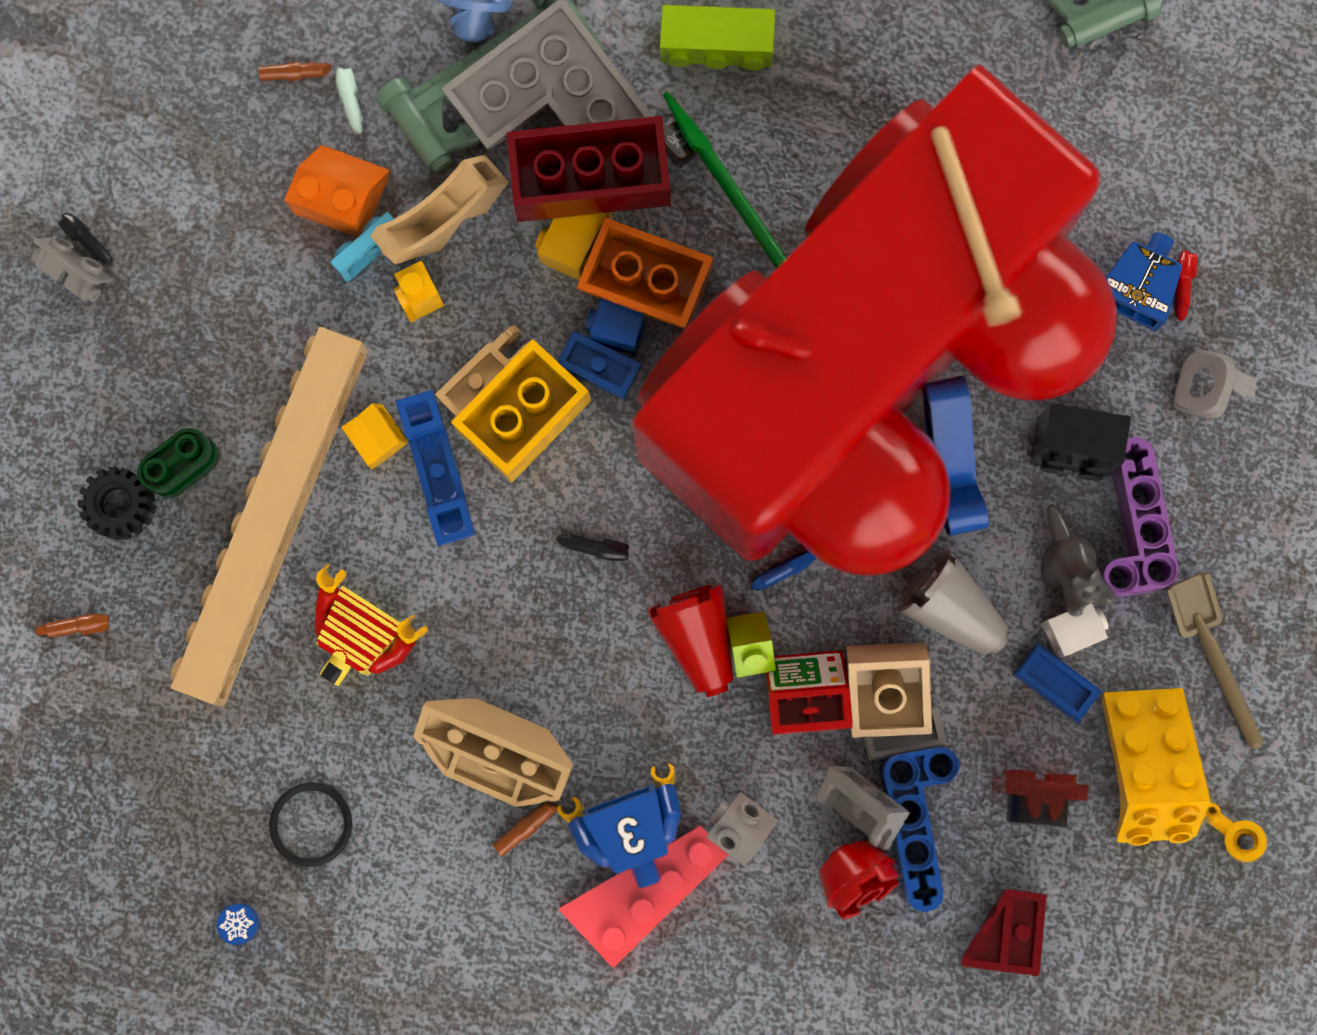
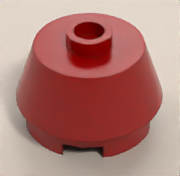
M859 840L850 845L844 844L835 849L819 870L827 906L835 908L842 919H849L860 914L858 907H862L874 899L878 902L881 901L899 883L896 879L899 877V874L894 868L895 860L867 840Z

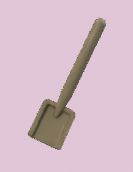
M1201 572L1168 586L1166 592L1179 634L1184 638L1198 634L1203 651L1248 746L1252 749L1260 748L1263 744V738L1219 644L1209 630L1219 625L1222 621V613L1210 573Z

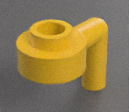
M1210 803L1204 819L1225 836L1224 843L1228 854L1239 862L1249 863L1258 860L1264 854L1267 846V838L1263 829L1251 821L1244 820L1234 823L1221 813L1220 807L1217 804ZM1247 835L1251 837L1254 843L1253 847L1249 850L1241 849L1237 844L1240 836Z

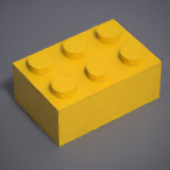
M532 339L451 423L455 430L512 483L591 402L589 391Z

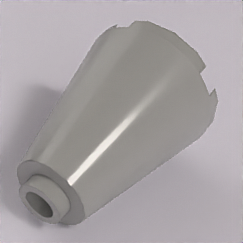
M950 551L941 552L932 559L937 565L928 572L923 568L908 585L899 602L903 606L897 608L898 612L904 617L983 656L990 652L993 654L998 653L1009 640V636L1006 634L1009 626L957 557Z

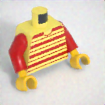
M326 564L316 575L319 590L315 604L314 632L318 637L316 645L332 655L321 670L320 675L339 686L351 667L361 674L368 676L371 673L380 674L403 663L414 647L416 640L424 636L428 628L424 625L417 631H414L411 626V622L415 618L414 615L399 622L346 587L342 586L339 590L338 586L346 578V572L341 569L336 574L335 579H333L328 574L330 564Z

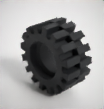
M109 467V471L103 469L96 471L98 475L96 478L89 476L85 481L90 485L87 489L81 487L79 493L84 495L83 500H78V507L83 509V512L79 514L81 519L87 521L86 526L98 534L115 540H119L120 537L125 540L132 538V533L139 535L143 532L141 528L143 524L149 526L152 521L148 518L149 513L155 514L156 507L151 505V501H156L155 495L140 483L138 475L124 468ZM117 489L125 490L131 500L129 510L121 517H109L104 510L106 496Z

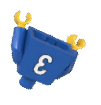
M668 763L670 774L666 778L657 777L655 767L651 768L653 782L651 785L587 809L584 808L576 797H572L576 808L571 814H566L560 804L557 807L559 815L569 823L568 828L579 851L600 867H611L615 874L631 869L638 888L650 886L661 879L654 860L667 855V845L676 838L681 810L676 787L674 786L675 771L670 763Z

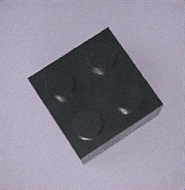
M1051 403L1037 418L1030 464L1040 465V470L1046 473L1062 474L1064 470L1079 472L1078 477L1082 479L1100 481L1102 477H1107L1124 464L1131 416Z

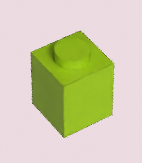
M765 611L728 617L729 642L737 678L776 671L772 638Z

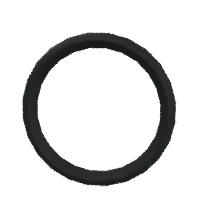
M314 782L299 784L283 793L275 803L269 821L270 837L279 854L287 861L304 867L321 866L336 858L346 847L352 830L351 812L342 795L332 787ZM312 790L325 793L336 801L343 814L344 829L339 843L333 850L319 858L307 859L298 857L285 848L278 835L277 823L282 807L290 798L298 793Z

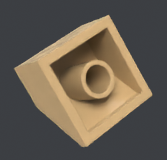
M926 642L846 646L848 683L853 728H851L852 738L932 734L930 659Z

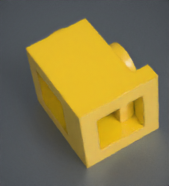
M422 260L394 274L399 286L393 288L410 322L444 307Z

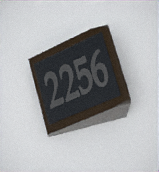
M674 121L663 127L666 154L681 169L698 153L689 146L678 123Z

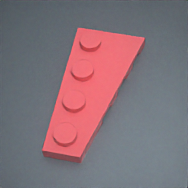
M699 826L668 844V854L654 860L661 878L655 884L638 888L633 872L629 869L618 873L558 908V910L614 968L728 854L707 838V831L702 826Z

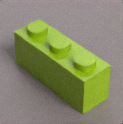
M662 5L661 63H668L673 67L705 64V66L712 69H722L727 67V65L743 66L747 70H761L764 67H772L775 9Z

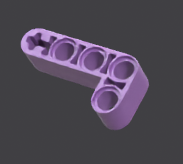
M1140 437L1129 438L1126 448V454L1130 452L1131 456H1138L1139 461L1135 464L1133 460H1126L1125 457L1124 464L1112 472L1129 557L1109 562L1100 568V573L1117 598L1161 590L1171 585L1178 576V563L1154 450L1147 440ZM1134 473L1135 478L1130 480L1129 476ZM1133 487L1142 488L1148 496L1146 505H1141L1133 499ZM1141 525H1148L1154 530L1156 535L1154 543H1148L1142 539L1140 535ZM1150 563H1156L1162 568L1163 579L1161 582L1154 581L1149 576L1148 566ZM1111 569L1119 570L1124 575L1125 584L1123 588H1116L1110 583L1109 573Z

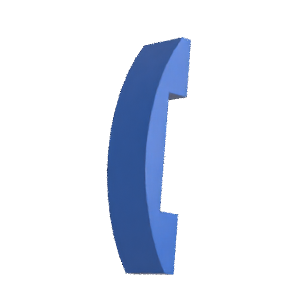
M429 390L396 400L405 436L410 444L427 503V512L437 546H443L475 536L461 477L434 391Z

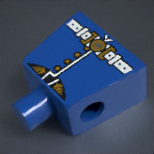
M1160 232L1152 234L1147 246L1138 242H1132L1106 276L1114 294L1117 313L1155 332L1168 318L1182 265L1179 262L1167 257L1174 244V240Z

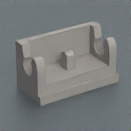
M830 766L827 771L828 775L817 793L816 800L821 804L825 803L828 807L834 808L870 837L869 842L875 847L878 845L881 849L888 850L910 812L852 767Z

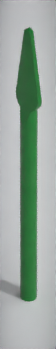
M665 92L663 97L689 146L699 154L710 173L777 269L787 259L786 255L712 149L709 139L669 92Z

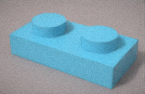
M388 212L382 217L377 216L371 219L364 226L363 233L353 242L348 241L335 252V258L330 263L346 283L351 281L382 253L380 247L370 236L378 225L394 219Z

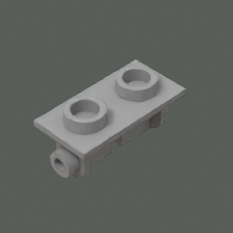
M52 236V238H37L33 240V243L40 247L32 255L35 267L57 282L61 281L67 272L69 275L63 286L81 300L96 301L101 294V290L98 289L99 284L113 282L114 279L102 271L103 266L100 263L78 254L73 250V244L66 239Z

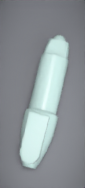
M339 68L336 71V87L339 91V97L342 100L349 125L353 132L360 134L362 132L361 122H363V117L355 95L358 93L351 68Z

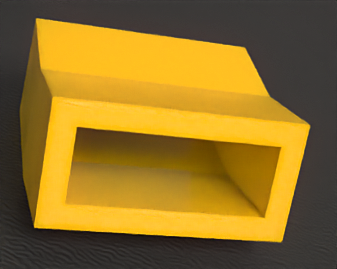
M372 403L358 416L341 427L371 470L389 459L409 442L383 404Z

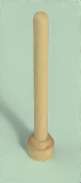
M938 127L933 131L932 139L987 297L984 298L986 306L983 307L988 326L1009 322L1022 314L1016 296H1011L1009 290H1004L950 134L946 128Z

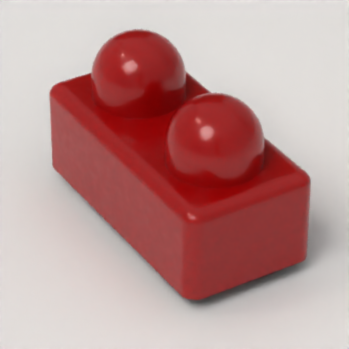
M981 64L974 67L935 107H932L924 99L911 103L872 137L832 183L815 207L806 224L804 233L807 238L768 278L760 271L755 270L734 282L691 322L665 352L645 380L637 398L642 408L635 416L632 428L638 461L744 560L754 561L767 556L790 533L818 560L829 567L849 574L862 576L886 574L913 563L932 546L941 533L949 511L951 496L948 471L938 449L924 432L904 415L922 395L923 385L936 381L956 360L979 382L998 394L1028 401L1052 399L1075 390L1089 380L1101 367L1111 349L1117 325V310L1112 288L1098 265L1067 238L1098 190L1100 184L1099 169ZM938 127L946 128L950 134L1004 290H1009L1010 295L1017 298L1022 314L1009 322L988 326L983 307L986 306L984 298L987 297L932 139V133ZM737 318L765 324L767 331L800 340V343L806 344L812 349V354L803 358L790 356L763 347L757 348L736 338L731 334V330L736 324Z

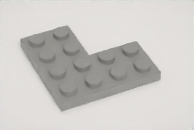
M565 0L556 1L441 88L443 94L488 152L507 138L506 132L517 131L548 107L563 126L653 117Z

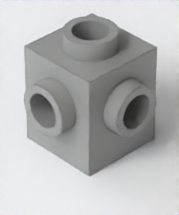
M739 792L731 804L723 800L713 813L710 820L715 825L707 835V838L745 867L763 845L778 820L742 792Z

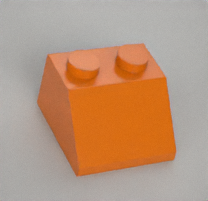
M320 145L298 166L284 200L293 214L358 238L363 233L364 226L373 217L391 171Z

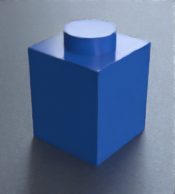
M600 299L597 310L591 308L589 312L586 331L590 332L592 340L612 350L636 356L646 316L626 307Z

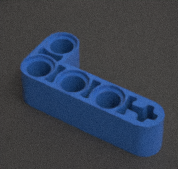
M963 375L925 383L922 387L926 436L933 442L942 456L950 481V506L944 529L949 537L986 529L989 527V519L985 501L976 481L971 399L966 379Z
M945 747L897 754L888 757L880 768L883 792L898 804L908 800L917 808L916 819L909 824L903 823L893 840L903 897L910 907L921 912L935 910L943 899L942 881L923 787L944 784L952 781L957 776L959 771L958 757L952 750ZM936 754L944 756L949 764L947 773L942 777L935 776L929 768L930 759ZM896 761L904 762L910 770V776L903 784L895 783L890 777V767ZM912 841H919L925 849L924 858L916 864L910 863L905 856L906 846ZM929 868V875L921 874L924 886L932 888V894L926 896L925 903L913 896V891L919 890L920 885L917 876L912 875L909 877V870L922 871Z

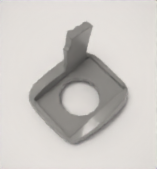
M1199 349L1190 354L1183 364L1175 391L1173 406L1182 413L1208 419L1219 418L1226 410L1232 391L1241 397L1248 396L1253 398L1258 380L1239 371L1235 366L1234 360L1229 356ZM1202 369L1211 370L1215 379L1212 390L1203 397H1193L1189 387L1194 374Z

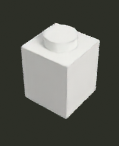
M1092 603L1084 608L1080 616H1071L1068 612H1065L1041 623L1055 656L1059 659L1108 638L1105 630H1108L1105 615L1100 608L1095 609Z

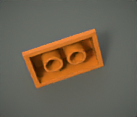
M605 217L578 282L577 290L685 330L700 305L713 272V257Z

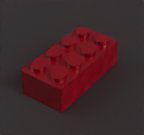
M662 116L506 132L513 206L518 222L671 206V190Z

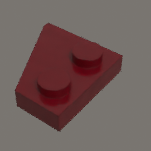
M1004 888L961 956L959 965L961 967L1040 977L1047 894Z

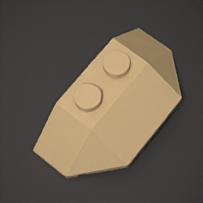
M477 698L426 701L413 735L416 741L424 746L428 756L444 776L515 807L538 804L548 800L550 802L560 800L573 768V763L548 729Z

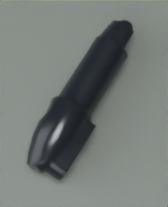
M65 212L62 215V219L57 223L58 226L71 240L79 241L97 261L110 266L113 258L108 250L79 218Z
M561 534L556 538L561 546L597 556L600 559L608 561H624L628 559L629 545L607 538H604V541H597L571 534V536Z

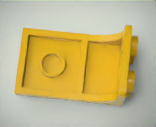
M1183 688L1104 692L1101 701L1117 770L1120 792V816L1115 832L1117 841L1140 846L1151 841L1169 840L1171 843H1184L1196 837L1211 799Z

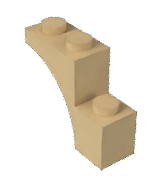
M486 155L464 159L453 173L427 198L401 216L378 225L370 237L380 247L381 252L394 264L441 251L464 219L485 214L509 181Z

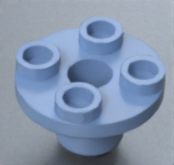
M437 0L442 4L456 7L455 15L450 19V25L454 27L453 33L458 39L472 43L483 42L488 39L489 35H492L494 21L491 12L510 11L512 6V0Z

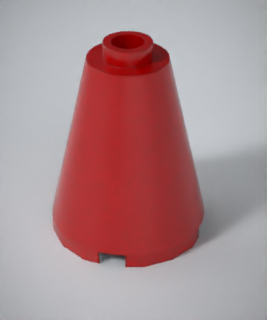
M717 583L714 587L711 584L672 596L669 601L670 605L662 607L661 603L658 602L647 608L650 620L696 692H705L707 697H712L729 690L727 684L733 681L734 677L724 591L721 583Z

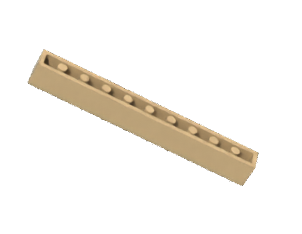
M320 326L316 335L309 337L304 349L306 360L301 371L297 370L291 379L289 389L292 393L287 406L283 405L277 413L275 419L277 430L273 440L267 441L263 447L260 461L263 464L257 477H252L247 486L245 496L248 500L245 508L233 520L231 526L233 537L228 549L224 548L218 556L216 570L219 571L213 585L209 584L202 595L201 606H203V610L198 621H193L188 629L186 642L189 644L183 658L179 657L172 668L170 677L173 682L170 687L171 689L213 705L225 706L369 352L363 342Z

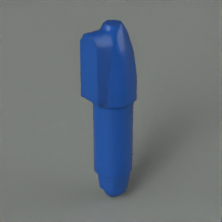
M809 551L795 554L787 558L786 561L759 574V576L752 580L750 587L756 591L768 588L791 575H796L816 560V557Z

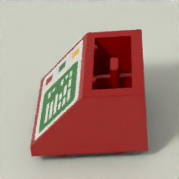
M842 650L774 656L776 671L765 673L771 736L853 728L850 689Z

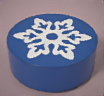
M243 903L226 907L217 919L219 936L225 942L232 945H240L252 940L260 926L259 916L255 909Z

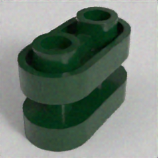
M193 428L182 429L141 460L137 470L138 479L145 488L159 496L175 498L217 466L220 457L219 449L211 439L200 431Z

